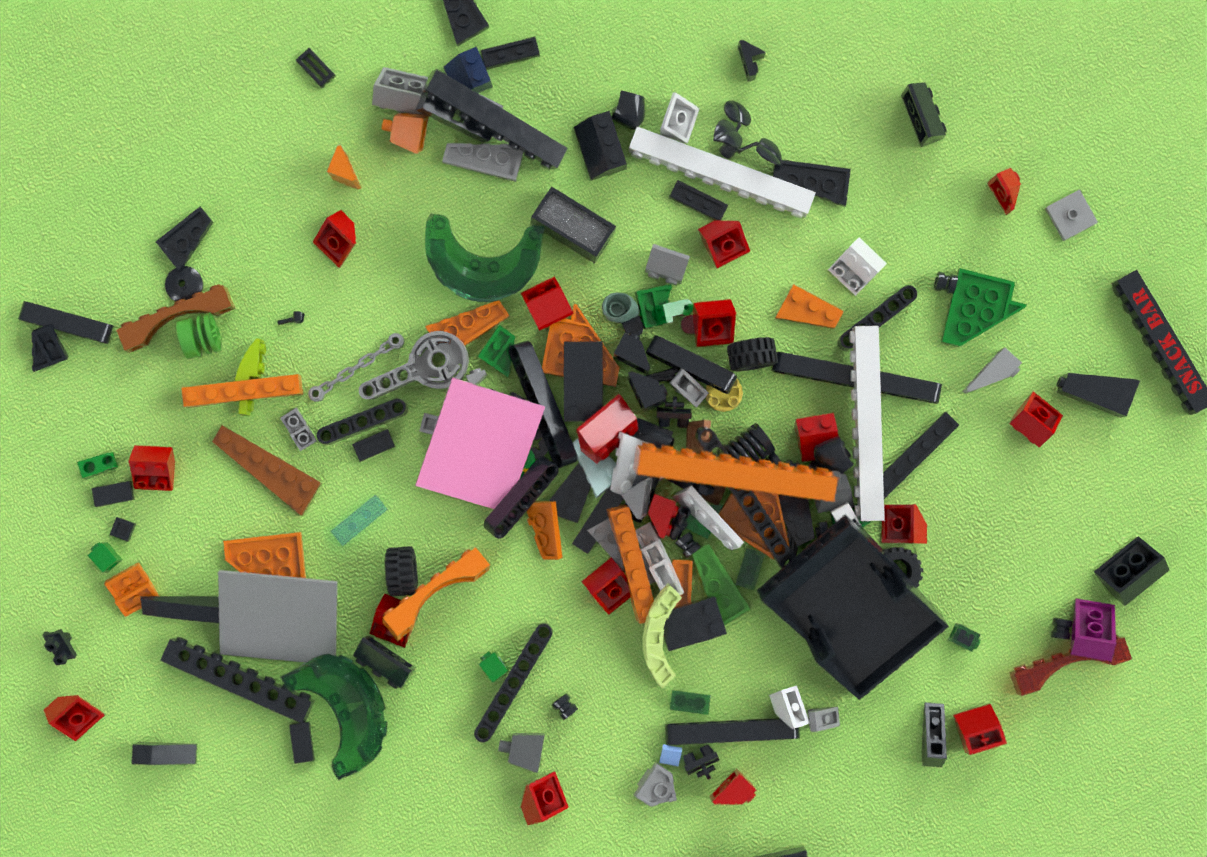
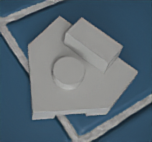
M655 762L652 768H648L637 785L639 787L634 796L650 807L668 801H677L673 774Z

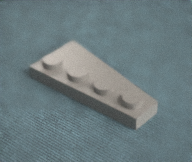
M447 143L442 162L516 182L524 152L521 150L516 151L510 148L508 144L475 145Z
M609 518L588 529L587 531L625 572ZM641 551L649 584H652L653 582H655V579L652 573L650 572L648 568L650 566Z

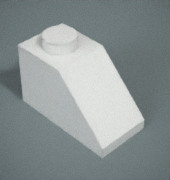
M797 686L769 695L775 714L789 727L794 729L810 723Z

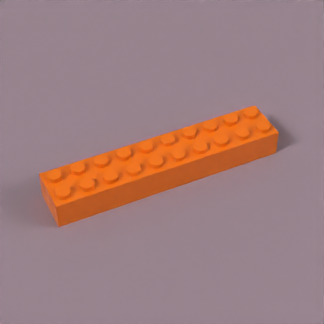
M642 443V446L636 445L633 464L634 471L640 475L832 502L835 499L838 478L833 475V472L828 471L826 468L817 467L816 470H813L805 465H797V468L785 462H778V465L770 463L771 461L759 459L758 462H755L749 457L740 456L739 459H735L732 455L720 454V457L712 455V452L701 451L700 454H697L692 449L681 448V451H676L673 447L666 445L656 448L651 443Z

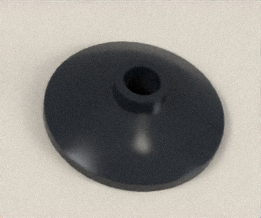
M184 266L181 272L174 268L166 277L165 290L173 301L176 302L181 299L186 301L192 298L193 294L202 292L203 279L200 273L192 267ZM184 280L185 285L180 287L179 283Z

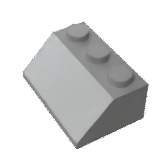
M383 67L374 83L372 105L383 109L397 110L400 113L422 114L416 111V107L428 77Z

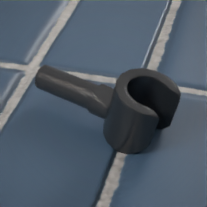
M294 311L293 318L278 320V325L292 322L303 323L304 313Z

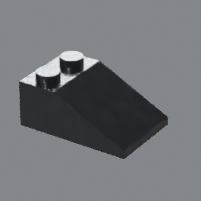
M708 596L673 608L663 628L668 651L727 634L715 596Z

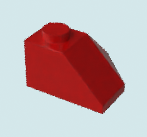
M1012 168L997 173L987 182L1006 215L1015 209L1021 185L1018 173L1013 171Z

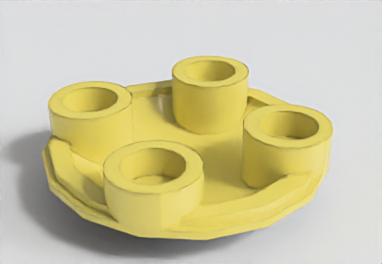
M736 379L729 394L720 392L708 385L706 386L705 390L709 393L706 396V401L716 411H731L742 401L743 390L738 379Z

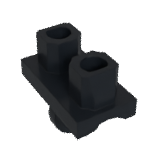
M673 396L672 402L665 401V407H657V418L660 427H670V418H677V427H688L689 419L692 418L691 409L684 408V402H677L676 396Z
M62 629L43 633L42 636L46 641L44 647L47 651L53 652L55 665L66 664L67 660L76 658L77 653L70 644L72 639L70 633L63 632Z
M707 744L700 748L703 758L696 761L693 752L683 756L686 765L684 767L688 775L697 772L698 778L706 775L707 780L711 779L709 773L716 770L714 765L711 764L720 761L716 751L714 752L710 745Z

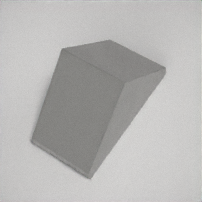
M653 478L641 481L622 494V497L637 519L647 516Z

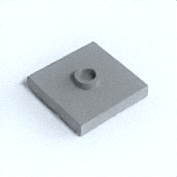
M1080 190L1045 208L1063 241L1098 223Z

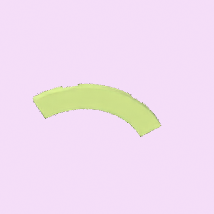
M669 583L660 591L650 607L643 630L645 662L650 674L662 689L676 676L668 665L663 653V628L666 619L669 618L673 608L682 598Z

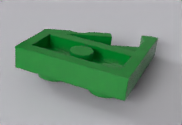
M499 325L477 357L506 377H509L511 359L508 349L510 345H514L515 335Z

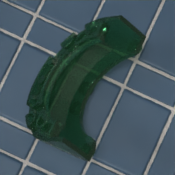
M431 213L426 220L425 231L427 260L436 278L444 286L455 292L456 295L477 302L499 301L520 291L534 275L540 260L545 226L531 225L526 228L522 239L511 251L496 257H483L469 252L459 244L453 235L450 221L446 216Z
M323 654L280 676L289 691L305 690L313 692L322 697L334 711L340 729V744L331 762V768L337 780L361 771L379 755L382 750L383 738L387 734V721L384 719L383 712L386 708L378 686L363 667L359 668L353 663L352 659L342 655Z

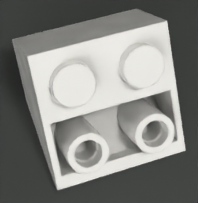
M858 238L828 270L856 296L887 263L864 241Z

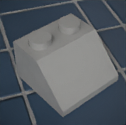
M653 244L645 272L651 278L659 279L661 277L666 279V282L669 284H681L690 256Z

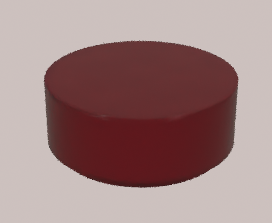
M693 315L685 316L681 321V329L686 334L691 335L695 333Z

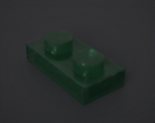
M746 548L736 579V585L751 590L755 589L765 556L764 553Z
M672 690L670 710L708 715L711 695Z

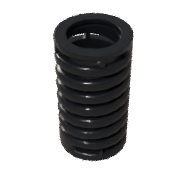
M756 422L747 428V432H741L740 436H735L734 440H730L728 444L723 445L727 453L732 455L733 458L739 459L740 455L742 457H749L748 452L755 462H758L760 458L753 448L762 459L775 452L772 442ZM759 444H761L764 447V449L766 450L765 452ZM720 448L717 449L716 453L712 452V455L718 456Z

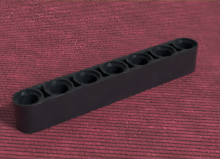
M528 340L510 345L508 353L527 400L545 406L538 427L553 463L559 468L575 463L578 459L575 447L533 345Z
M541 623L537 626L476 727L474 736L479 742H487L492 737L553 634V629L549 624ZM541 627H547L549 629V635L547 637H541L539 635V629ZM535 643L539 646L537 654H532L529 651L530 644ZM522 660L529 663V669L526 671L519 668V662ZM511 677H516L519 680L517 687L509 685ZM506 694L509 697V702L507 704L500 703L499 695ZM496 711L499 714V719L496 721L491 720L489 712ZM486 728L489 731V736L481 737L479 729Z
M781 718L665 724L666 745L800 738L799 727L792 729Z

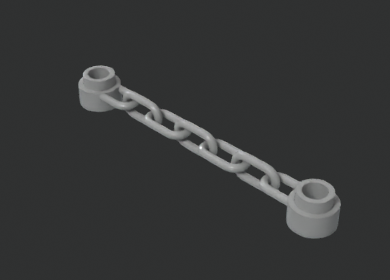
M398 333L391 334L388 340L380 345L378 351L361 357L357 365L343 369L333 381H326L319 386L312 387L308 392L309 398L314 402L322 401L325 394L332 390L334 384L339 381H346L354 375L355 370L360 367L365 368L373 363L375 357L379 354H386L392 349H400L404 345V338ZM395 337L399 338V342L397 344H393L392 340ZM389 343L391 347L385 351L386 348L383 346ZM369 356V359L372 360L364 365L362 360ZM348 370V373L351 374L342 379L343 376L340 375ZM327 384V387L330 388L324 391L322 387ZM318 390L319 395L314 397L313 392Z

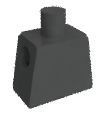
M832 471L833 475L838 478L834 502L814 499L818 513L832 511L846 502L849 503L851 508H854L851 488L845 474Z
M513 733L512 742L500 740L498 752L509 753V763L538 773L545 733Z

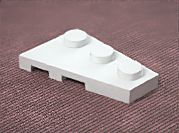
M619 431L618 438L620 439L619 448L616 449V456L618 457L616 466L613 468L610 490L622 495L632 488L637 475L633 469L636 445L642 446V443L648 442Z

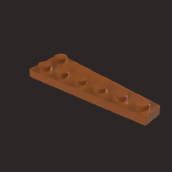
M223 425L212 441L302 516L322 484L315 478Z

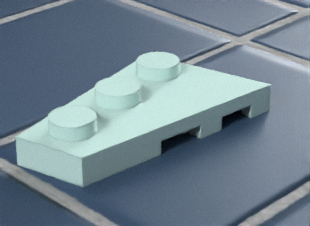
M576 439L573 445L580 466L583 467L587 481L594 491L595 498H598L611 487L613 468L616 466V463L608 456L605 460H601L596 464L581 452L579 439Z

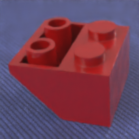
M555 276L521 292L526 307L539 331L574 314Z
M134 445L128 460L134 489L173 491L175 473L173 447Z
M654 494L647 514L659 538L664 539L671 532L672 525L669 523L671 518L676 517L679 507L675 506L676 501Z
M384 593L376 608L369 634L405 648L412 630L397 641L383 624L384 613L390 608L395 609L398 607L401 600Z
M991 704L953 715L965 753L972 755L1007 744L1002 725Z

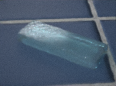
M374 495L332 529L331 533L344 546L385 513L388 508L377 495Z

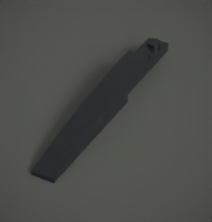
M141 596L140 598L143 615L219 623V596Z

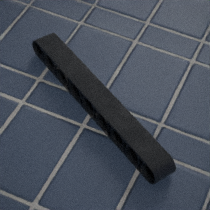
M777 352L778 362L772 366L771 371L854 388V381H851L850 377L851 370H854L853 366ZM880 371V390L882 394L928 403H939L942 384Z
M702 426L696 430L695 438L703 451L712 452L714 448L719 447L720 454H728L712 429ZM704 431H709V439L702 441L701 434ZM728 487L763 543L782 569L788 560L795 558V555L754 492L747 489ZM746 496H751V503L744 505L743 499ZM761 512V519L754 521V514ZM767 528H772V534L765 537L764 531ZM782 544V550L776 553L774 551L775 546Z

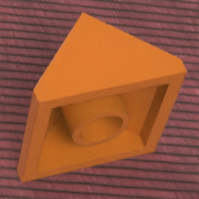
M341 145L337 146L327 170L328 174L334 181L355 189H361L346 152Z

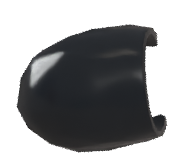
M621 91L618 105L612 110V120L629 129L636 130L644 121L645 98L638 94Z
M840 436L826 440L814 447L816 462L821 467L828 469V471H838L842 474L854 465L849 459L851 454L845 448V442L841 440Z

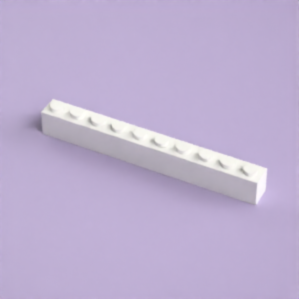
M640 127L636 128L629 147V152L635 158L642 159L643 157L649 159L650 163L658 166L660 164L665 165L667 169L673 172L679 170L684 172V175L689 178L695 179V177L703 179L702 182L708 185H713L714 183L719 185L724 191L731 192L733 190L738 192V195L743 198L752 197L760 204H771L774 206V209L779 211L787 210L792 212L791 215L798 218L807 216L816 193Z
M855 326L849 333L850 343H853V351H850V362H853L854 368L850 373L851 381H854V389L851 390V400L855 402V408L852 409V420H855L852 438L856 439V447H853V459H856L853 475L854 478H857V486H854V497L857 498L858 504L855 505L854 512L856 517H858V521L884 520L879 326Z

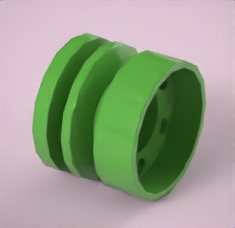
M211 313L204 314V318L198 315L196 317V324L192 318L177 321L176 329L179 343L187 359L201 357L202 347L208 355L212 354V350L215 353L221 352L220 330Z

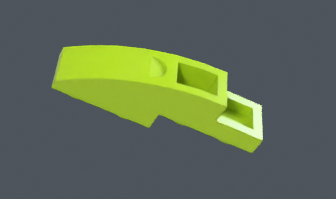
M256 338L244 354L237 370L235 381L252 380L253 378L260 379L261 374H264L265 363H262L263 355L266 354V344H264L262 339ZM254 400L240 401L239 414L250 416L254 410Z

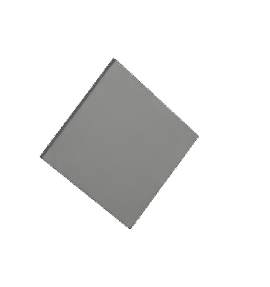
M219 570L220 654L336 665L338 581Z

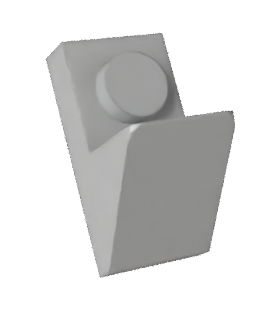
M681 369L670 382L673 389L696 408L709 394L684 369Z
M838 707L808 710L810 732H818L840 726Z

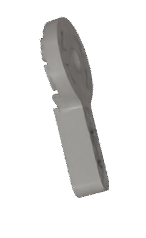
M444 331L427 333L415 343L406 364L362 383L359 387V394L364 399L373 400L414 381H419L421 384L431 388H449L452 377L455 374L454 378L461 380L467 371L469 364L467 349L464 343L451 333ZM438 352L443 353L446 359L445 364L441 367L434 366L432 362L433 356ZM406 370L408 377L403 381L400 378V373ZM385 378H389L391 382L388 388L383 386ZM368 386H371L373 388V394L371 396H368L366 394V388Z

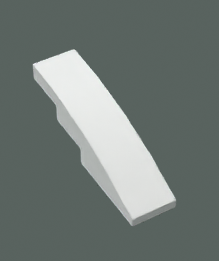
M649 522L636 529L637 539L642 547L641 551L650 566L648 568L660 590L669 583L679 595L683 594L684 591L653 524Z

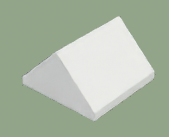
M673 92L661 126L660 135L688 143L700 108L676 92Z

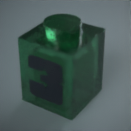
M955 623L947 639L970 652L973 649L976 650L981 641L979 633L958 623Z

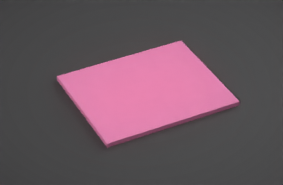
M452 377L415 486L495 509L520 479L545 406Z

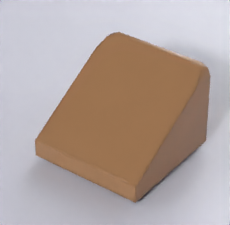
M711 485L715 487L714 494L708 496L702 494V497L705 501L719 505L726 486Z

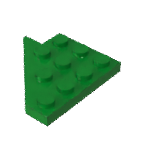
M959 268L957 272V286L951 297L941 343L960 347L1026 308L1027 304L1011 300L1015 282Z

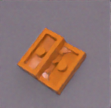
M139 562L104 582V585L115 598V604L125 617L142 608L141 596H159Z

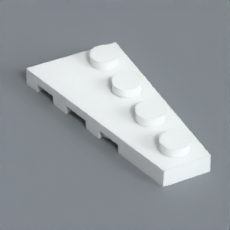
M692 486L676 492L672 497L682 507H688L691 510V515L721 540L726 548L734 550L740 548L744 543Z

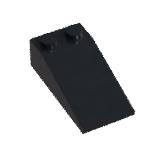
M603 341L564 342V422H586L604 407Z

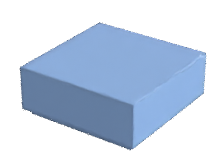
M663 744L659 763L679 766L682 748Z

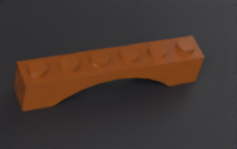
M214 285L209 288L210 291L195 293L192 295V298L186 301L185 299L178 300L174 303V306L157 309L155 314H145L140 316L138 321L123 323L121 328L116 329L124 350L131 353L148 346L156 332L176 317L190 313H211L212 315L220 316L236 309L228 289L224 285Z

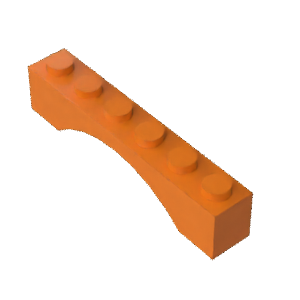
M299 374L182 388L183 406L186 408L243 400L303 395L302 379Z
M624 504L607 509V513L623 562L635 619L639 624H642L646 621L654 599L629 506Z
M476 547L473 550H466L461 555V559L457 562L452 561L446 566V570L441 574L438 572L432 576L431 581L427 585H420L415 590L416 593L411 597L406 596L399 602L400 605L398 607L387 610L384 613L383 624L398 641L413 629L419 610L434 593L452 584L475 582L489 571L490 564Z

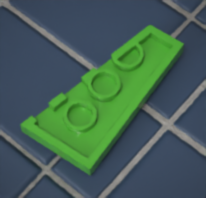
M709 543L692 554L707 597L715 596L724 625L751 609Z

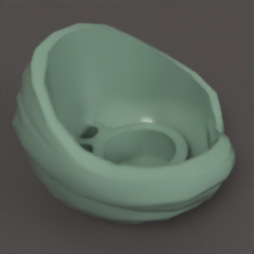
M611 293L605 297L602 303V311L606 319L615 323H623L639 315L638 304L631 296L625 293Z

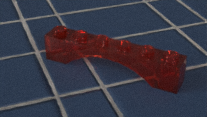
M1116 634V646L1111 661L1072 655L1071 649H1069V653H1055L1051 655V659L1045 661L1044 658L1032 661L1033 665L1027 667L1025 664L1014 667L1015 671L1009 673L1017 695L1024 696L1041 690L1044 683L1053 673L1068 664L1082 660H1096L1109 665H1117L1132 660L1125 637L1117 636Z

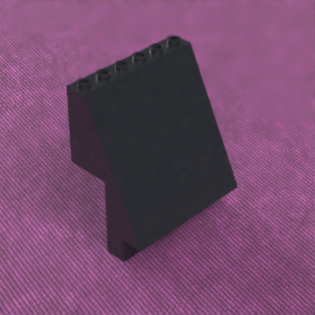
M846 514L757 589L761 601L806 640L816 663L858 700L882 683L888 676L898 670L900 666L949 627L942 614L855 518L851 520Z

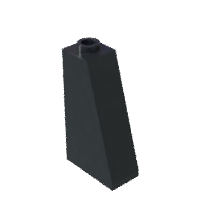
M1067 373L1059 377L1056 386L1058 387L1057 393L1122 418L1126 417L1140 380Z

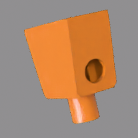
M398 113L394 115L393 121L383 120L382 130L391 132V143L418 154L424 148L429 117L423 114Z

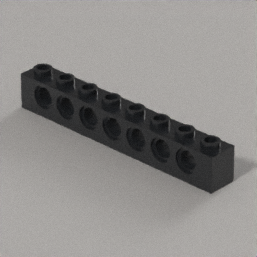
M177 637L169 640L160 661L301 724L306 722L315 700L311 699L310 694L303 691L300 693L293 691L294 687L288 684L275 683L276 679L265 676L264 678L259 676V672L254 669H243L240 667V663L230 660V662L225 661L222 655L212 652V654L205 652L206 648L200 645L187 644L188 640ZM184 650L188 651L190 654V657L187 661L184 660L182 657V653ZM201 658L207 660L206 668L200 666ZM219 666L224 667V676H220L217 673ZM236 674H240L243 677L241 684L235 681ZM254 681L258 682L261 686L259 692L254 691L252 688ZM272 689L278 692V698L276 700L270 697V691ZM289 697H292L296 700L295 707H290L288 705L287 701Z

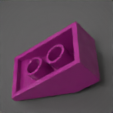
M1076 598L1071 635V654L1111 661L1116 646L1115 605Z

